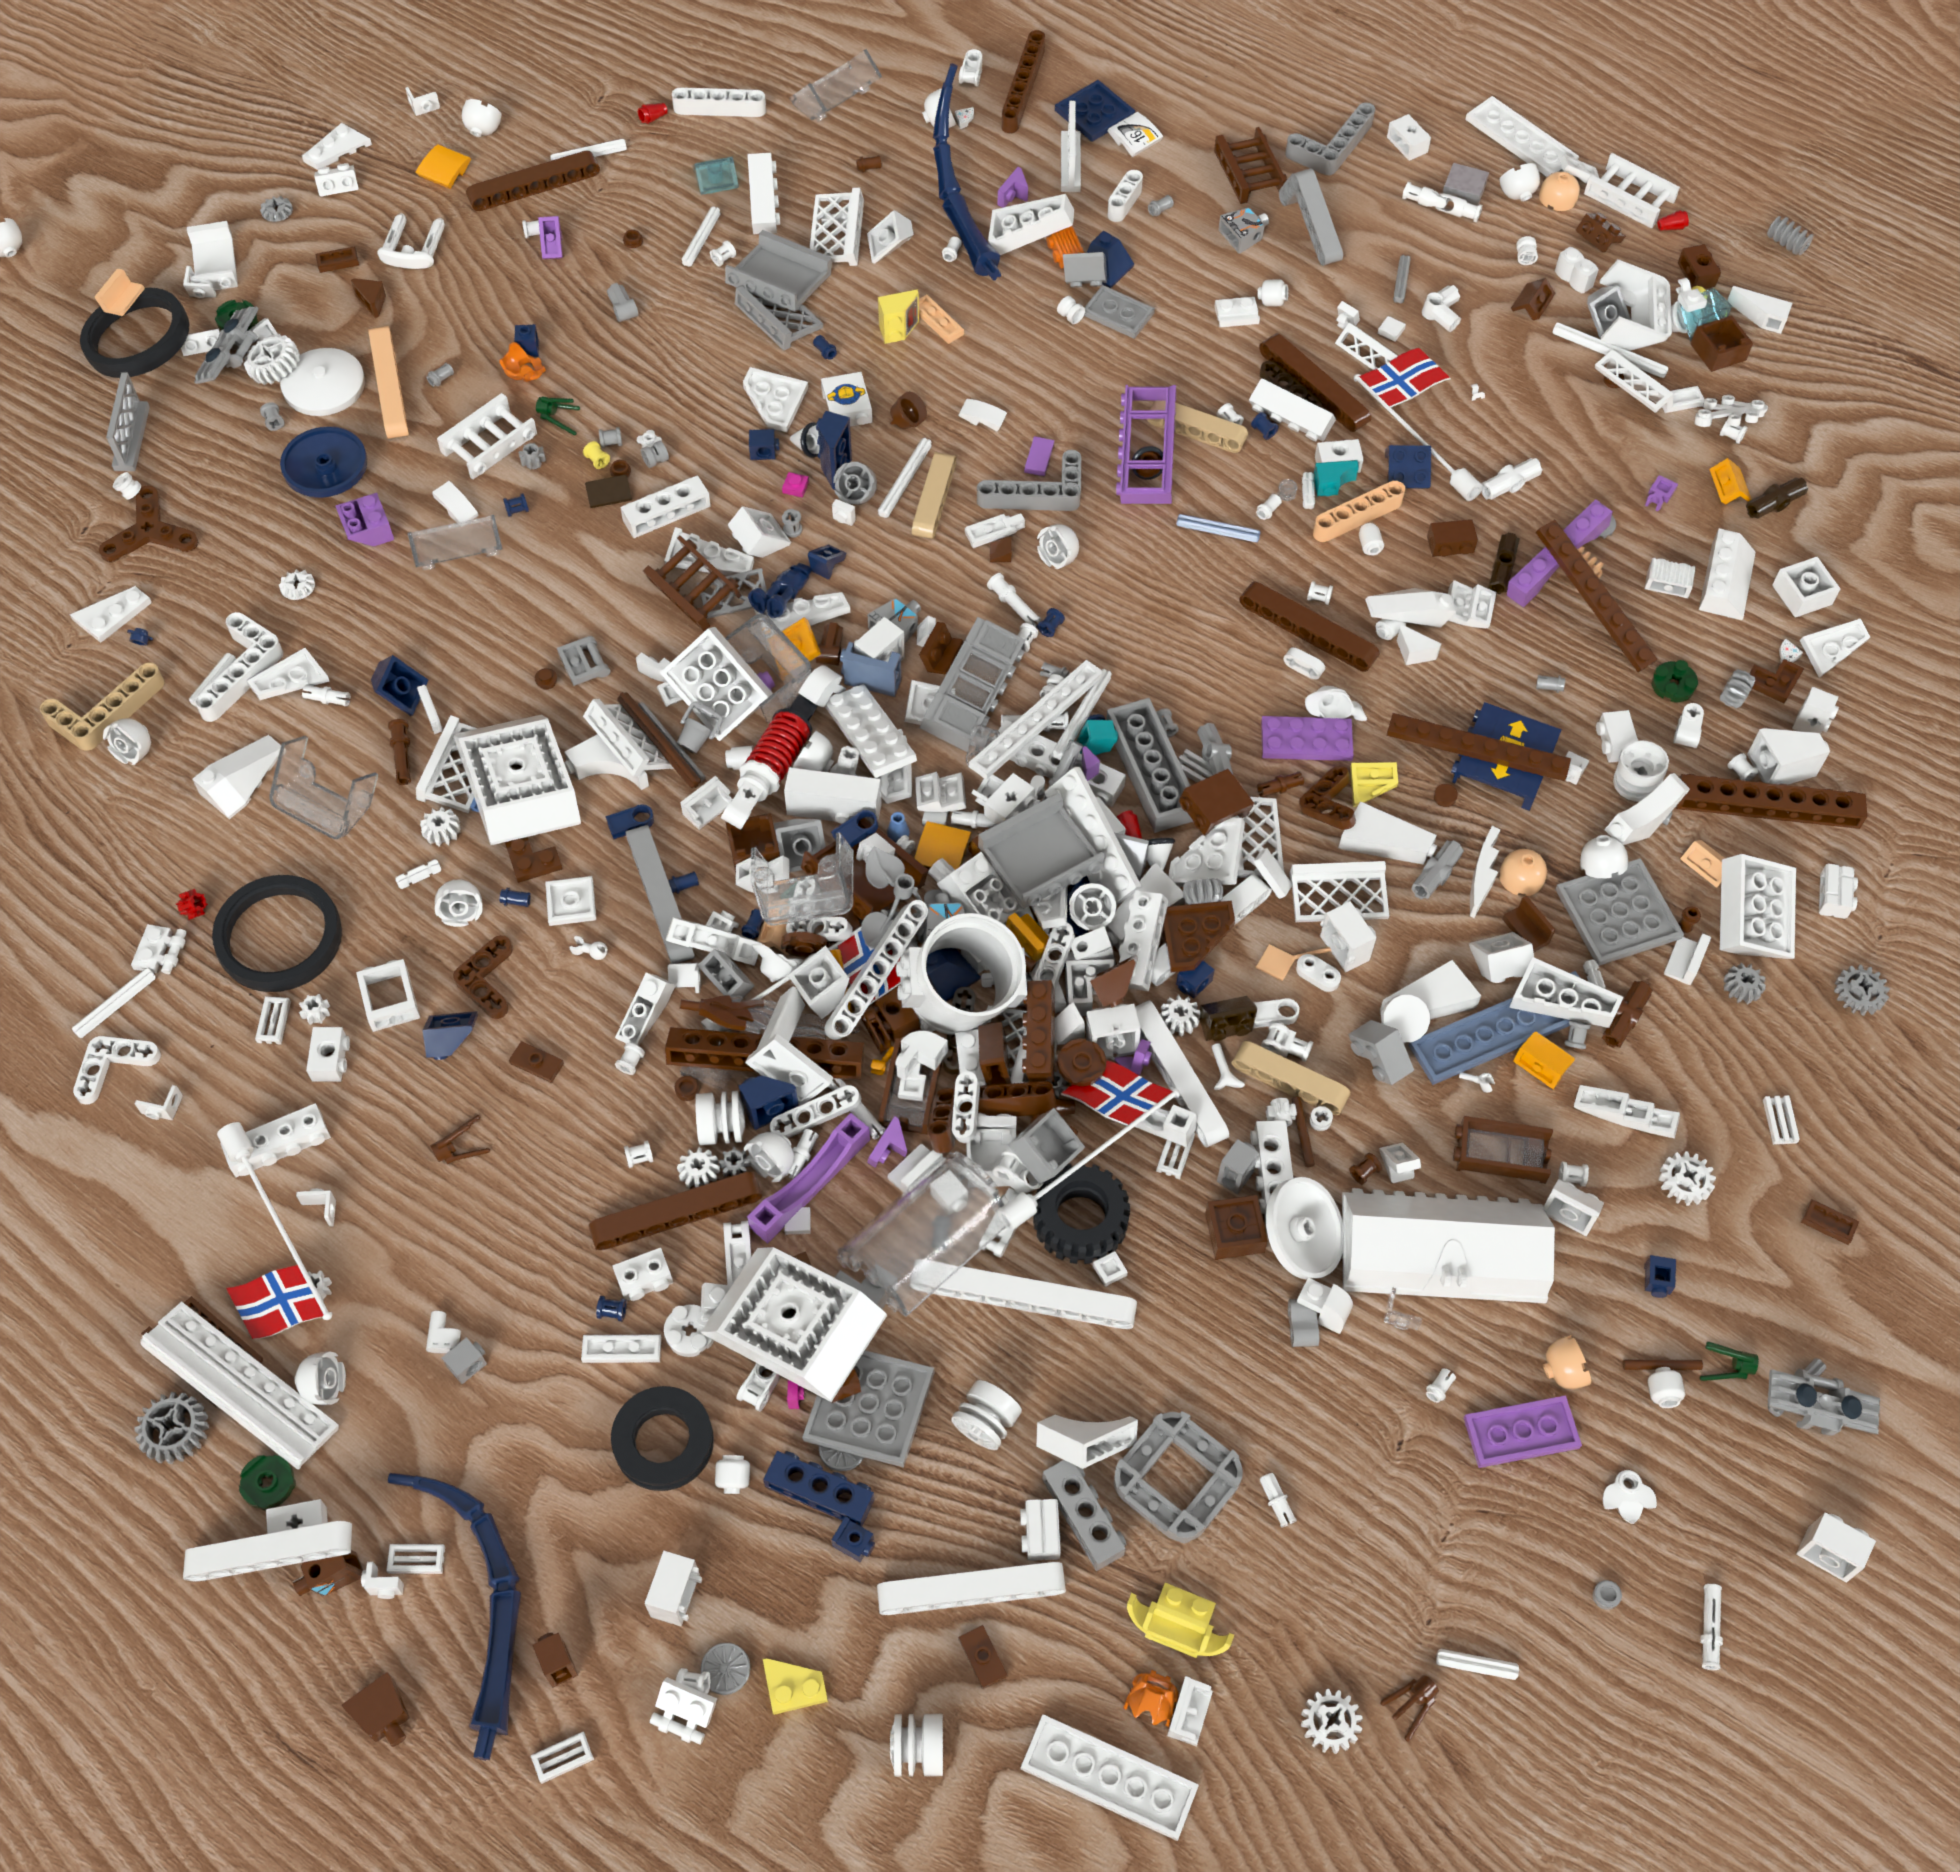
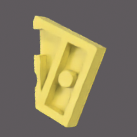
M1397 762L1351 763L1350 765L1353 807H1357L1360 802L1365 803L1398 785Z
M767 1658L763 1659L773 1715L828 1702L821 1671Z

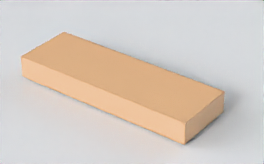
M927 294L919 298V316L943 340L949 344L964 335V329Z

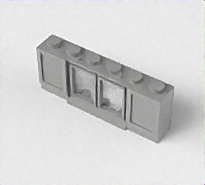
M977 617L924 715L919 728L968 752L971 745L976 746L981 736L978 733L979 729H985L990 719L987 716L988 712H994L999 702L996 699L997 695L1002 696L1008 685L1004 681L1006 678L1011 679L1016 669L1013 666L1014 662H1020L1025 652L1022 649L1025 639L988 620L985 621Z

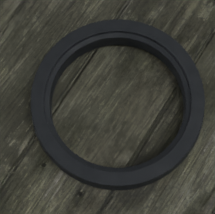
M145 288L124 315L142 308L159 307L172 313L171 325L166 334L156 344L141 353L125 358H108L98 353V343L102 334L113 322L122 317L106 313L100 306L90 315L80 334L81 349L93 368L105 376L120 378L121 373H128L129 377H134L150 372L170 360L187 339L190 324L183 305L172 293L166 290Z
M293 875L263 877L238 889L220 908L212 931L215 953L223 969L239 984L263 992L291 990L315 979L334 959L342 936L340 916L329 895L316 883ZM276 895H295L311 901L322 911L325 928L318 947L307 959L292 968L277 972L256 971L242 965L232 955L230 938L236 921L244 911L260 900Z

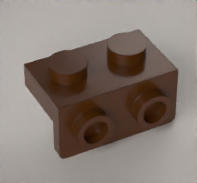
M1586 213L1576 228V231L1601 252H1606L1611 243H1622L1626 236L1620 232V227L1606 221L1607 217L1602 213Z

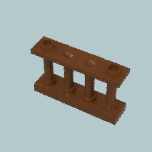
M1256 127L1253 139L1235 143L1227 142L1224 135L1216 136L1214 152L1240 204L1248 203V196L1251 191L1276 186L1279 192L1280 188L1287 181V176L1283 174L1267 143V137L1262 133L1260 127ZM1254 146L1258 150L1256 153L1238 157L1232 153V151ZM1263 160L1265 164L1264 166L1245 170L1239 167V164ZM1269 173L1272 178L1254 183H1249L1245 179Z
M679 535L677 539L682 548L660 569L654 570L648 565L643 572L651 583L705 632L710 627L706 620L707 614L730 592L738 599L742 595L737 589L739 587L738 583L732 577L727 579L696 550L698 547L690 539L686 541ZM688 554H691L696 559L674 582L668 583L665 581L666 575ZM704 566L710 574L688 595L684 594L681 596L678 593L680 591L679 588ZM718 579L724 586L702 608L698 607L695 609L692 606L694 604L693 601Z

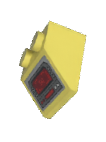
M918 289L878 297L879 327L885 344L905 340L918 324Z

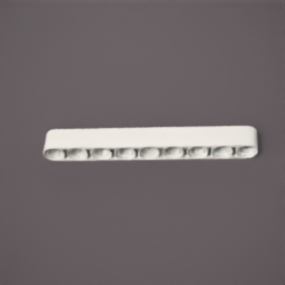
M924 1259L914 1261L909 1283L910 1288L920 1292L1120 1329L1133 1328L1137 1301L1126 1296Z

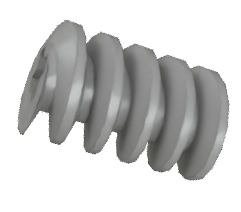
M1781 216L1777 217L1769 227L1767 236L1773 238L1775 242L1780 241V245L1786 246V249L1789 251L1792 250L1793 254L1802 255L1810 246L1814 235L1810 234L1806 237L1808 232L1806 229L1799 233L1801 230L1800 225L1793 229L1794 221L1787 225L1788 217H1785L1782 221L1780 220Z

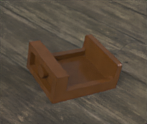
M1229 769L1185 788L1179 799L1182 809L1188 813L1196 828L1200 829L1203 835L1209 834L1212 827L1238 815L1239 818H1244L1248 816L1254 805L1252 799Z

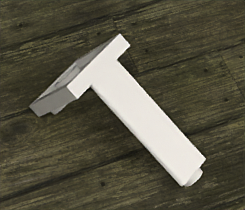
M793 986L780 996L757 1050L748 1056L745 1063L762 1076L794 1084L797 1091L798 1104L801 1106L828 1087L833 1077L789 1043L805 1007L800 992Z

